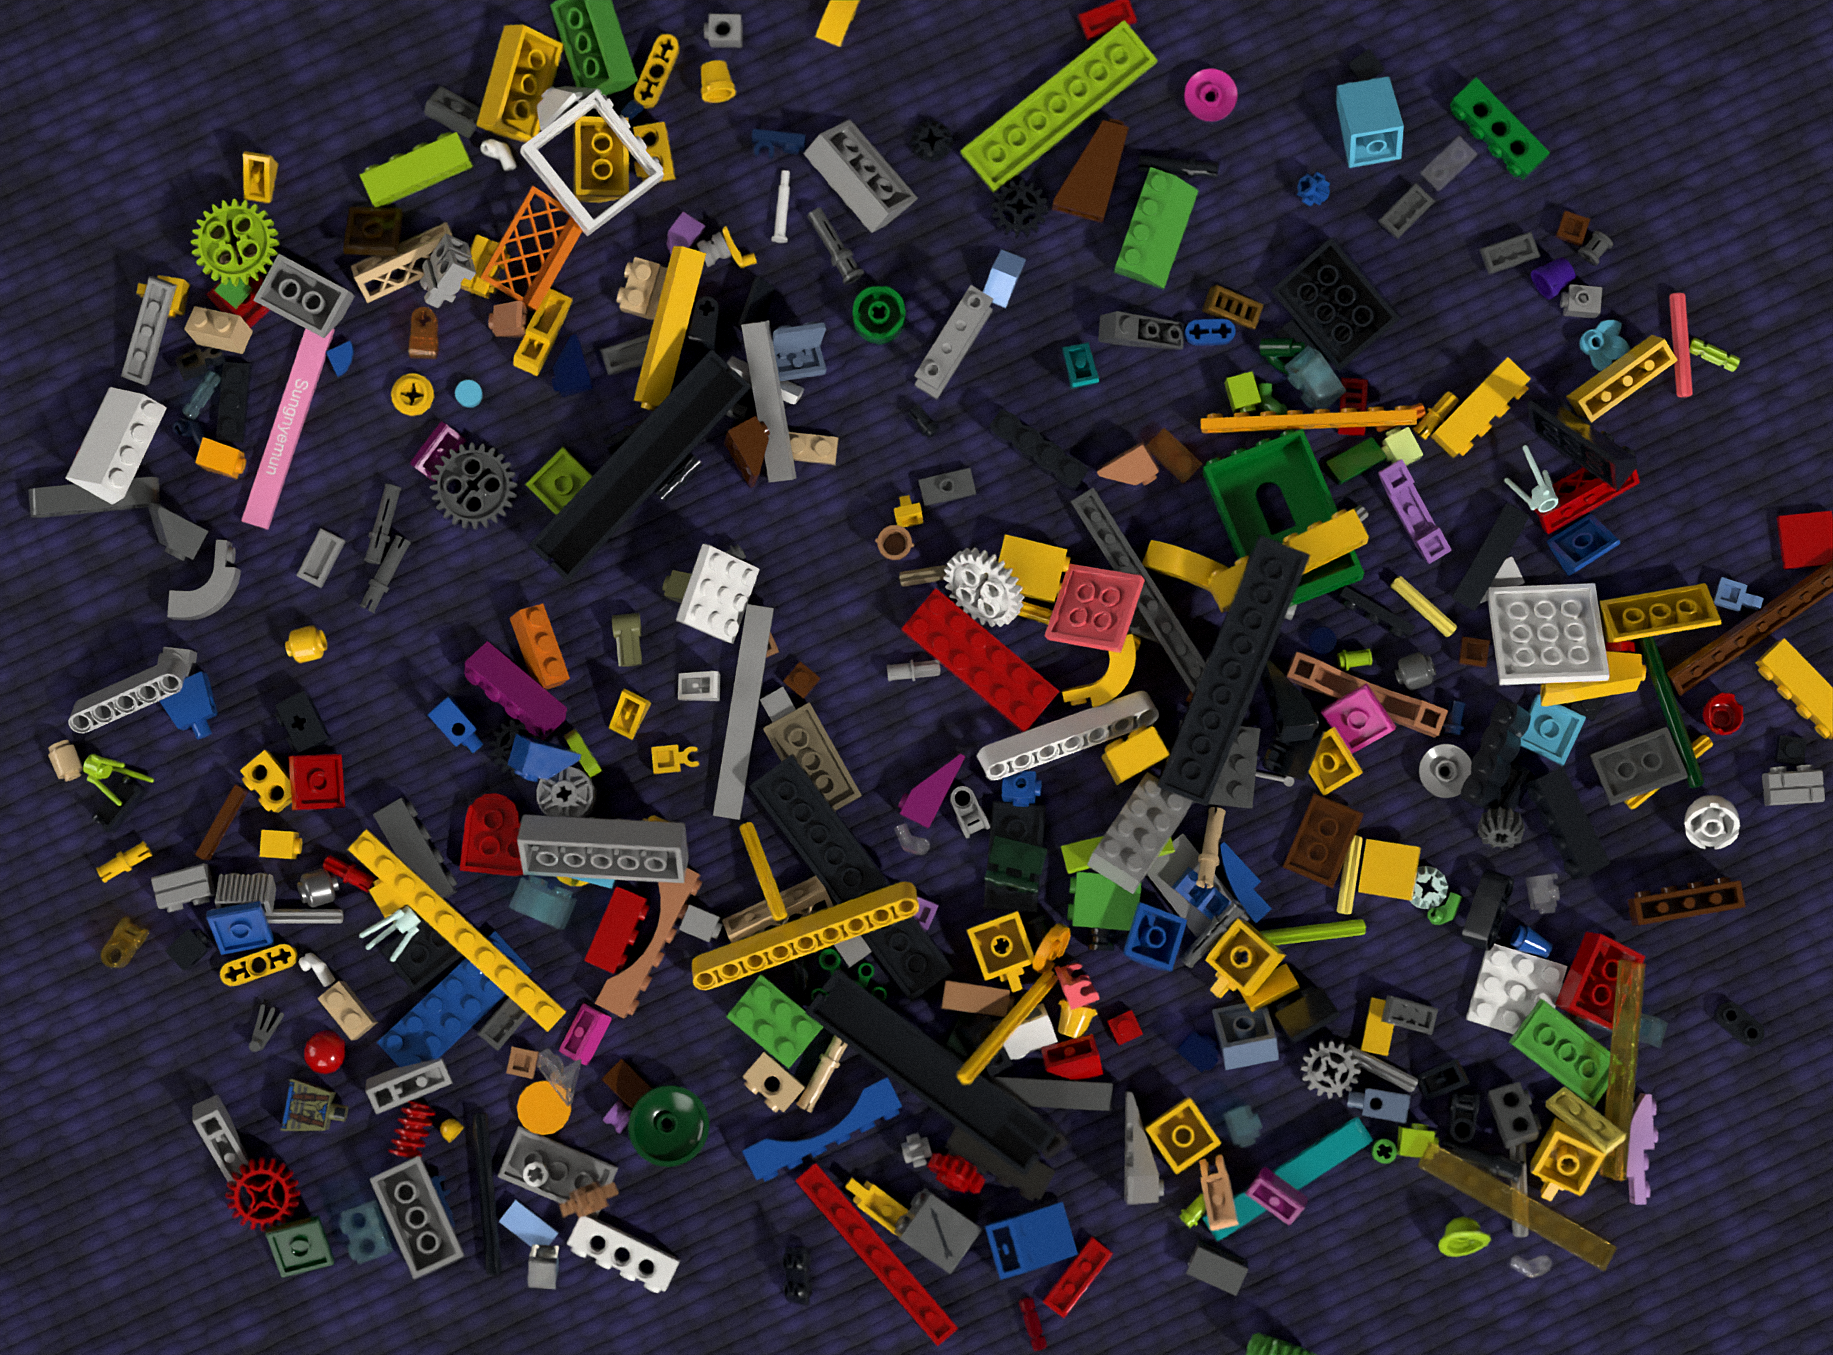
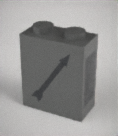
M924 1188L922 1193H917L911 1202L912 1207L907 1214H903L898 1219L894 1233L903 1242L951 1274L982 1229L973 1220L927 1188Z

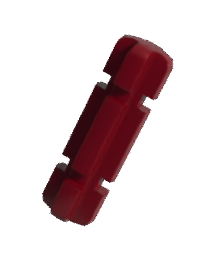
M1026 1297L1019 1300L1021 1312H1024L1023 1318L1029 1337H1032L1030 1341L1033 1350L1039 1351L1046 1348L1047 1343L1045 1337L1041 1334L1043 1330L1037 1311H1034L1036 1307L1033 1298Z

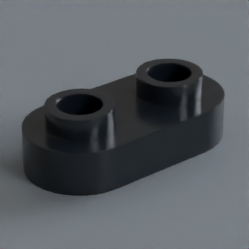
M1723 1002L1715 1009L1714 1018L1716 1023L1744 1046L1753 1047L1763 1041L1765 1031L1761 1023L1738 1004ZM1730 1010L1734 1013V1018L1731 1021L1726 1017L1727 1012ZM1750 1028L1755 1030L1753 1038H1749L1747 1035V1031Z

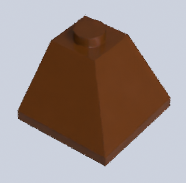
M756 416L728 430L724 441L726 448L749 488L754 487L758 479L769 441L768 436L770 435L766 424L763 421L759 422Z

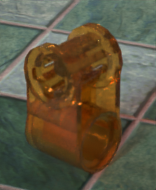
M419 307L412 313L411 335L409 338L410 358L437 359L438 318L427 307ZM424 315L431 319V322H426V326L419 322V319H423Z

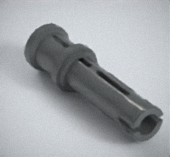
M820 207L810 212L807 217L831 254V264L838 268L844 278L842 280L844 285L851 284L861 278L865 272L863 269H859L852 258L853 252L844 247L824 214L823 209Z

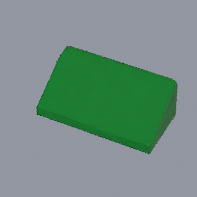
M1371 437L1332 458L1326 464L1339 486L1383 462L1387 457L1374 438Z

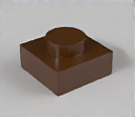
M1564 211L1555 238L1580 246L1590 219Z
M1462 637L1458 664L1485 668L1490 641Z
M799 662L783 683L801 698L805 699L821 678L802 662Z

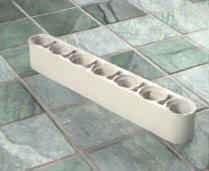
M1138 691L986 745L979 750L977 758L990 780H999L1133 732L1143 725L1147 727L1157 721L1159 712L1148 693Z

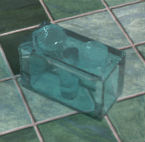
M1309 346L1284 366L1290 374L1287 377L1296 389L1301 390L1303 393L1301 398L1310 408L1314 406L1317 409H1327L1346 392V389L1322 354Z

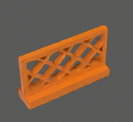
M532 186L479 278L513 299L523 301L526 308L531 311H537L582 233V229L571 216L564 226L555 228L551 212L561 210L569 216L570 214L560 202ZM534 194L543 199L546 211L532 214L530 201ZM549 203L556 208L550 210ZM527 209L528 215L522 216L525 210ZM547 214L551 229L537 232L533 217ZM529 218L533 234L519 237L516 225L519 220ZM562 229L559 236L557 237L556 231ZM512 232H514L515 238L509 239ZM552 232L554 245L551 249L542 251L538 235ZM534 236L538 252L524 255L520 240ZM516 241L520 256L506 260L503 250L506 243ZM549 252L546 259L544 260L543 253ZM499 255H501L502 261L496 262ZM539 255L541 262L539 271L529 273L525 258ZM521 259L525 275L511 278L507 262ZM503 264L506 280L497 282L488 276L493 266ZM536 275L531 283L530 276ZM526 278L528 290L524 297L514 292L512 281ZM508 282L509 288L502 285V283Z

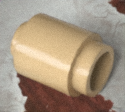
M69 740L57 742L48 748L50 752L48 756L58 779L64 778L67 782L81 776L80 771L83 770V765L74 745H70Z

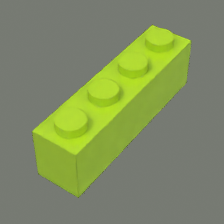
M447 132L440 135L437 141L433 143H422L415 146L413 151L408 154L400 153L389 158V162L381 166L375 164L367 167L364 170L365 173L360 174V177L375 208H381L473 166L458 133L452 134V132Z

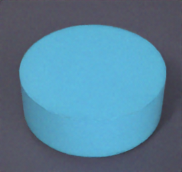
M465 380L456 387L455 397L462 406L471 408L481 402L483 392L475 381Z

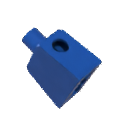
M198 672L185 678L183 686L178 693L160 700V703L176 727L180 730L192 727L197 740L212 734L206 720L217 715L207 673Z
M451 695L446 697L428 713L432 721L456 747L462 743L473 754L483 745L474 733L478 727ZM461 723L465 731L457 733L453 725Z

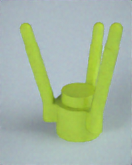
M96 754L89 755L83 765L84 772L88 774L87 781L95 784L118 806L122 802L99 780L108 778L112 770L150 783L154 782L152 777L123 768L125 766L123 762L104 758Z

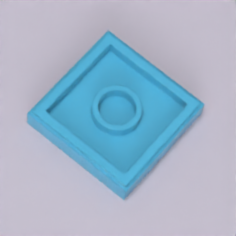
M1537 694L1528 711L1531 715L1528 730L1520 738L1521 747L1563 766L1586 717L1560 704L1541 706V695Z

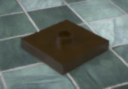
M349 207L343 244L344 254L397 256L403 218L402 208Z

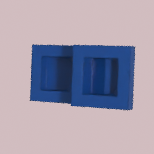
M1188 867L1172 888L1212 921V918L1215 915H1220L1231 901L1215 887L1207 888V883H1205V888L1197 886L1198 873Z

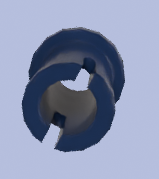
M1448 701L1446 724H1443V728H1445L1444 733L1460 735L1461 731L1464 730L1462 720L1466 703Z

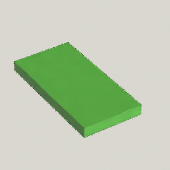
M1543 999L1537 1002L1509 1041L1515 1048L1592 1107L1595 1106L1625 1065L1623 1061Z

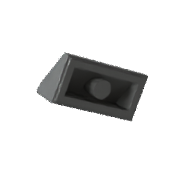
M439 86L427 100L424 113L464 137L470 138L477 128L476 124L481 108Z

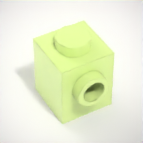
M1400 426L1385 433L1387 438L1382 441L1383 447L1381 449L1387 457V462L1391 461L1393 464L1402 459L1407 466L1423 456L1409 427L1401 430Z

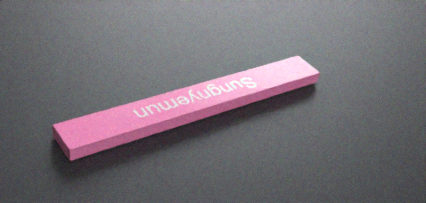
M305 328L241 520L242 522L269 529L327 355L326 351L329 349L335 331L334 329L323 338Z

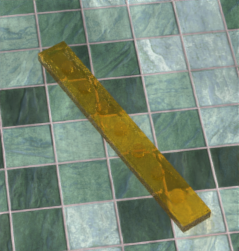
M1619 960L1605 1109V1118L1625 1133V1140L1605 1155L1600 1165V1175L1619 1181L1626 1180L1645 974V964L1628 960Z
M1433 1143L1428 1144L1417 1165L1418 1168L1601 1271L1606 1270L1617 1248Z

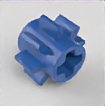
M1318 172L1314 176L1307 173L1298 183L1299 192L1297 196L1303 198L1302 202L1309 206H1312L1313 203L1321 205L1329 196L1330 182L1326 181L1325 176Z

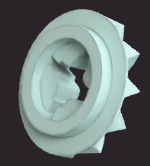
M1418 867L1413 900L1410 902L1422 909H1431L1439 906L1446 898L1448 889L1445 875L1434 867ZM1432 877L1430 886L1437 892H1427L1421 898L1423 889L1416 882L1426 883Z

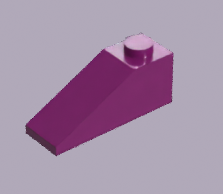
M962 754L958 755L913 788L910 794L904 793L898 805L902 809L900 815L929 829L965 756Z

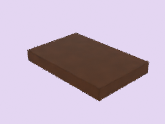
M1314 793L1285 859L1283 868L1333 888L1364 814Z

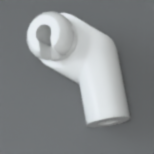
M493 139L486 140L481 144L482 153L500 159L505 172L516 168L507 144Z
M306 953L305 957L299 959L301 968L304 971L312 968L324 987L335 981L326 963L313 953Z

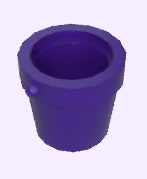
M1560 257L1534 269L1531 272V278L1538 292L1550 300L1575 279V272L1571 264L1565 258Z

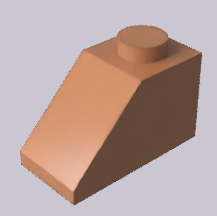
M523 301L494 305V312L489 313V329H493L495 336H525L529 321V311Z
M1143 441L1097 468V473L1100 477L1132 485H1138L1142 482L1144 486L1157 478L1156 474L1159 472L1158 465Z

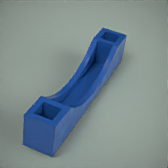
M886 1077L864 1088L851 1112L838 1125L827 1132L802 1140H778L767 1137L745 1148L742 1152L756 1180L763 1178L764 1182L779 1175L778 1169L786 1165L788 1169H792L803 1163L802 1157L810 1153L812 1157H815L827 1151L825 1145L833 1141L839 1145L851 1139L849 1133L860 1129L861 1133L876 1126L875 1120L884 1117L886 1121L900 1114L898 1108L902 1107V1104L889 1078Z

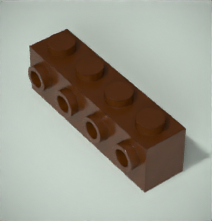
M1729 876L1714 879L1713 885L1704 886V881L1688 883V889L1678 890L1676 885L1661 888L1660 894L1651 895L1650 890L1635 892V898L1627 899L1632 926L1744 908L1746 906L1741 880L1731 881Z

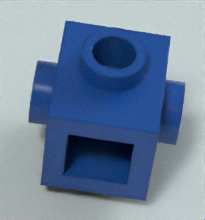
M1031 768L1004 777L1002 784L1003 802H1013V805L1018 807H1028L1029 803H1036V796H1041L1042 780H1037L1036 772L1031 771Z

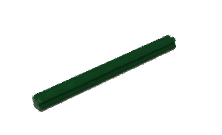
M1642 637L1639 639V645L1673 742L1687 772L1686 779L1689 787H1700L1704 784V779L1654 637Z

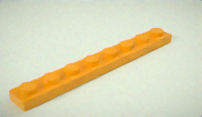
M1396 406L1395 410L1384 411V407H1370L1366 412H1357L1356 408H1343L1341 413H1330L1329 409L1314 410V414H1303L1302 410L1287 411V415H1276L1274 411L1261 412L1260 416H1250V413L1239 412L1234 413V417H1223V414L1215 413L1208 414L1207 418H1201L1202 433L1417 425V409L1411 410V406Z

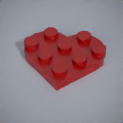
M497 793L484 794L469 806L465 818L460 871L507 876L523 875L518 845L521 826L520 814L517 805L508 797Z

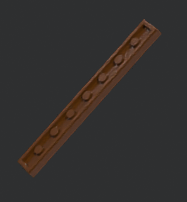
M1833 559L1667 672L1666 674L1675 693L1681 696L1833 592Z

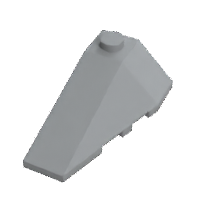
M1125 1091L1124 1200L1127 1204L1159 1202V1196L1164 1194V1181L1159 1179L1133 1093Z

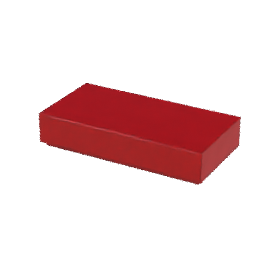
M1116 0L1078 15L1087 41L1109 33L1122 21H1125L1128 25L1137 22L1129 0Z

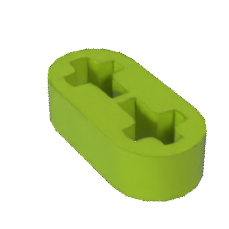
M574 728L564 735L570 748L581 754L579 762L590 778L602 771L600 765L577 730Z

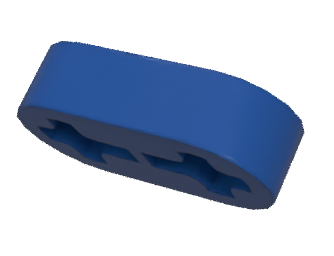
M1227 319L1194 320L1188 323L1184 335L1187 342L1195 346L1225 345L1232 341L1236 329L1234 324ZM1221 325H1224L1226 330H1230V333L1226 335V338H1221V334H1212V331H1218ZM1194 326H1198L1199 331H1208V334H1201L1199 339H1195V336L1189 332L1193 331Z

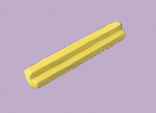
M1398 576L1391 583V588L1442 634L1449 637L1455 632L1457 626L1402 576Z
M1356 835L1343 864L1337 912L1347 915L1352 913L1363 840L1362 837Z

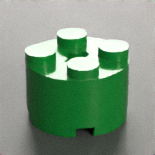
M886 286L868 287L854 301L852 311L853 322L856 331L863 339L881 345L894 340L900 335L906 322V310L902 297L895 290ZM884 311V318L881 319L879 317L875 319L874 312L881 313Z

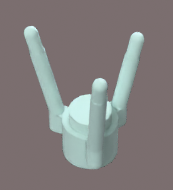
M1524 445V453L1539 484L1532 490V498L1509 478H1505L1504 481L1528 503L1531 510L1537 508L1540 512H1548L1558 504V498L1554 493L1547 470L1542 472L1543 480L1528 446Z
M406 906L403 910L399 908L389 917L361 932L359 936L363 938L392 921L394 923L367 944L365 948L367 950L371 949L397 928L402 933L408 931L390 958L394 962L412 936L419 931L416 925L421 920L409 906Z

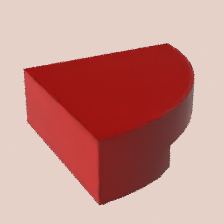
M1632 641L1604 642L1605 650L1608 652H1635V644Z

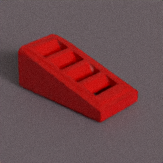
M1341 378L1339 413H1341L1343 408H1356L1359 412L1367 411L1368 379ZM1346 389L1362 390V392L1348 393ZM1346 400H1358L1361 403H1347ZM1366 427L1338 428V434L1363 436Z

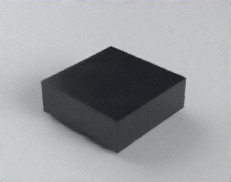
M1367 49L1347 65L1359 82L1376 78L1385 70L1370 49Z

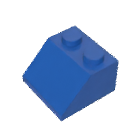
M516 734L507 765L514 768V773L522 776V778L537 782L538 777L547 780L580 760L581 754L566 746Z
M1138 903L1123 955L1134 962L1157 970L1172 971L1187 919L1143 903Z

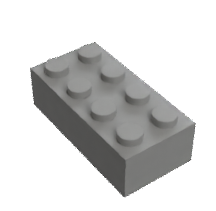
M1148 772L1094 850L1087 865L1134 894L1192 803L1190 799L1157 787L1158 779Z

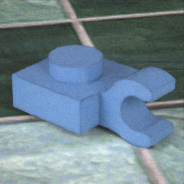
M1721 577L1713 602L1715 605L1737 612L1740 611L1741 605L1758 611L1764 598L1745 593L1748 586L1746 584Z

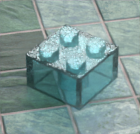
M530 875L529 879L521 878L509 908L555 928L565 929L577 899L571 897L573 892L560 886H555L554 889L546 887L548 881Z

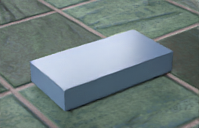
M517 1199L499 1221L541 1255L559 1233Z

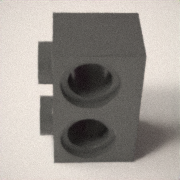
M1520 1082L1489 1091L1487 1100L1505 1148L1508 1149L1537 1140L1538 1130H1541L1538 1116L1531 1113L1529 1105H1532L1528 1090H1523ZM1506 1098H1513L1518 1104L1510 1107L1504 1103V1100ZM1515 1123H1523L1526 1125L1527 1130L1523 1132L1516 1131L1513 1125Z

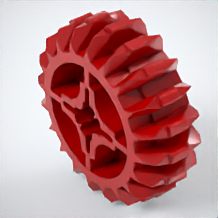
M265 1157L260 1158L259 1165L256 1164L253 1158L250 1159L249 1168L242 1163L239 1166L241 1173L234 1171L231 1176L235 1181H228L227 1187L233 1191L226 1192L225 1197L234 1199L227 1204L228 1209L237 1208L232 1214L233 1218L242 1215L243 1218L240 1224L245 1225L247 1220L251 1221V1230L255 1229L257 1223H260L261 1231L266 1230L267 1223L271 1227L277 1226V1220L285 1224L287 1222L285 1214L293 1216L295 1211L291 1207H297L299 1201L293 1197L299 1196L300 1190L292 1189L298 1185V1179L289 1180L294 1173L293 1170H288L284 1173L283 1170L286 1164L282 1162L279 1168L275 1167V1158L271 1159L269 1165L266 1164ZM256 1174L271 1175L264 1182L248 1179ZM277 1180L282 1184L285 1191L284 1202L279 1200L280 1196L274 1191V1185ZM270 1184L267 1195L256 1203L259 1192L266 1189ZM242 1185L247 1188L246 1191L252 1197L249 1207L246 1206L241 1196ZM262 1206L278 1209L267 1214L256 1213Z

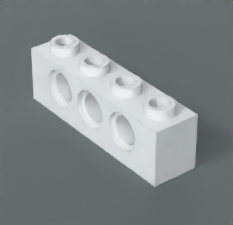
M590 1215L579 1218L567 1243L572 1246L571 1251L582 1257H586L588 1254L596 1258L595 1263L607 1269L613 1266L621 1270L620 1275L631 1281L637 1278L645 1282V1288L659 1293L660 1290L666 1291L681 1259ZM600 1235L605 1239L606 1245L604 1249L598 1250L593 1247V1236ZM625 1247L629 1250L630 1258L628 1261L623 1262L617 1258V1248ZM649 1259L654 1263L655 1268L652 1273H645L641 1270L640 1263L642 1260Z

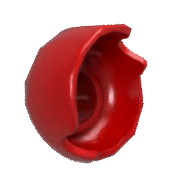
M1721 692L1710 698L1704 706V722L1715 734L1721 736L1730 735L1739 730L1743 722V706L1735 700L1734 694Z
M323 1030L315 1033L306 1043L304 1049L306 1064L316 1073L329 1074L335 1072L340 1068L345 1059L344 1040L333 1031Z

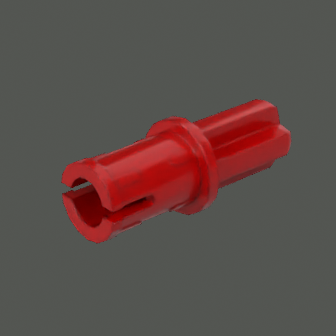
M331 855L323 863V868L342 878L343 883L353 884L367 893L370 892L369 889L373 887V881L376 880V877L356 868L355 864L350 866Z

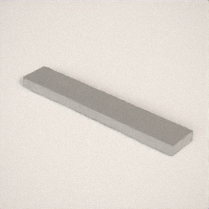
M768 320L742 324L757 418L759 422L763 421L770 432L764 455L769 482L793 480L796 478L770 323Z

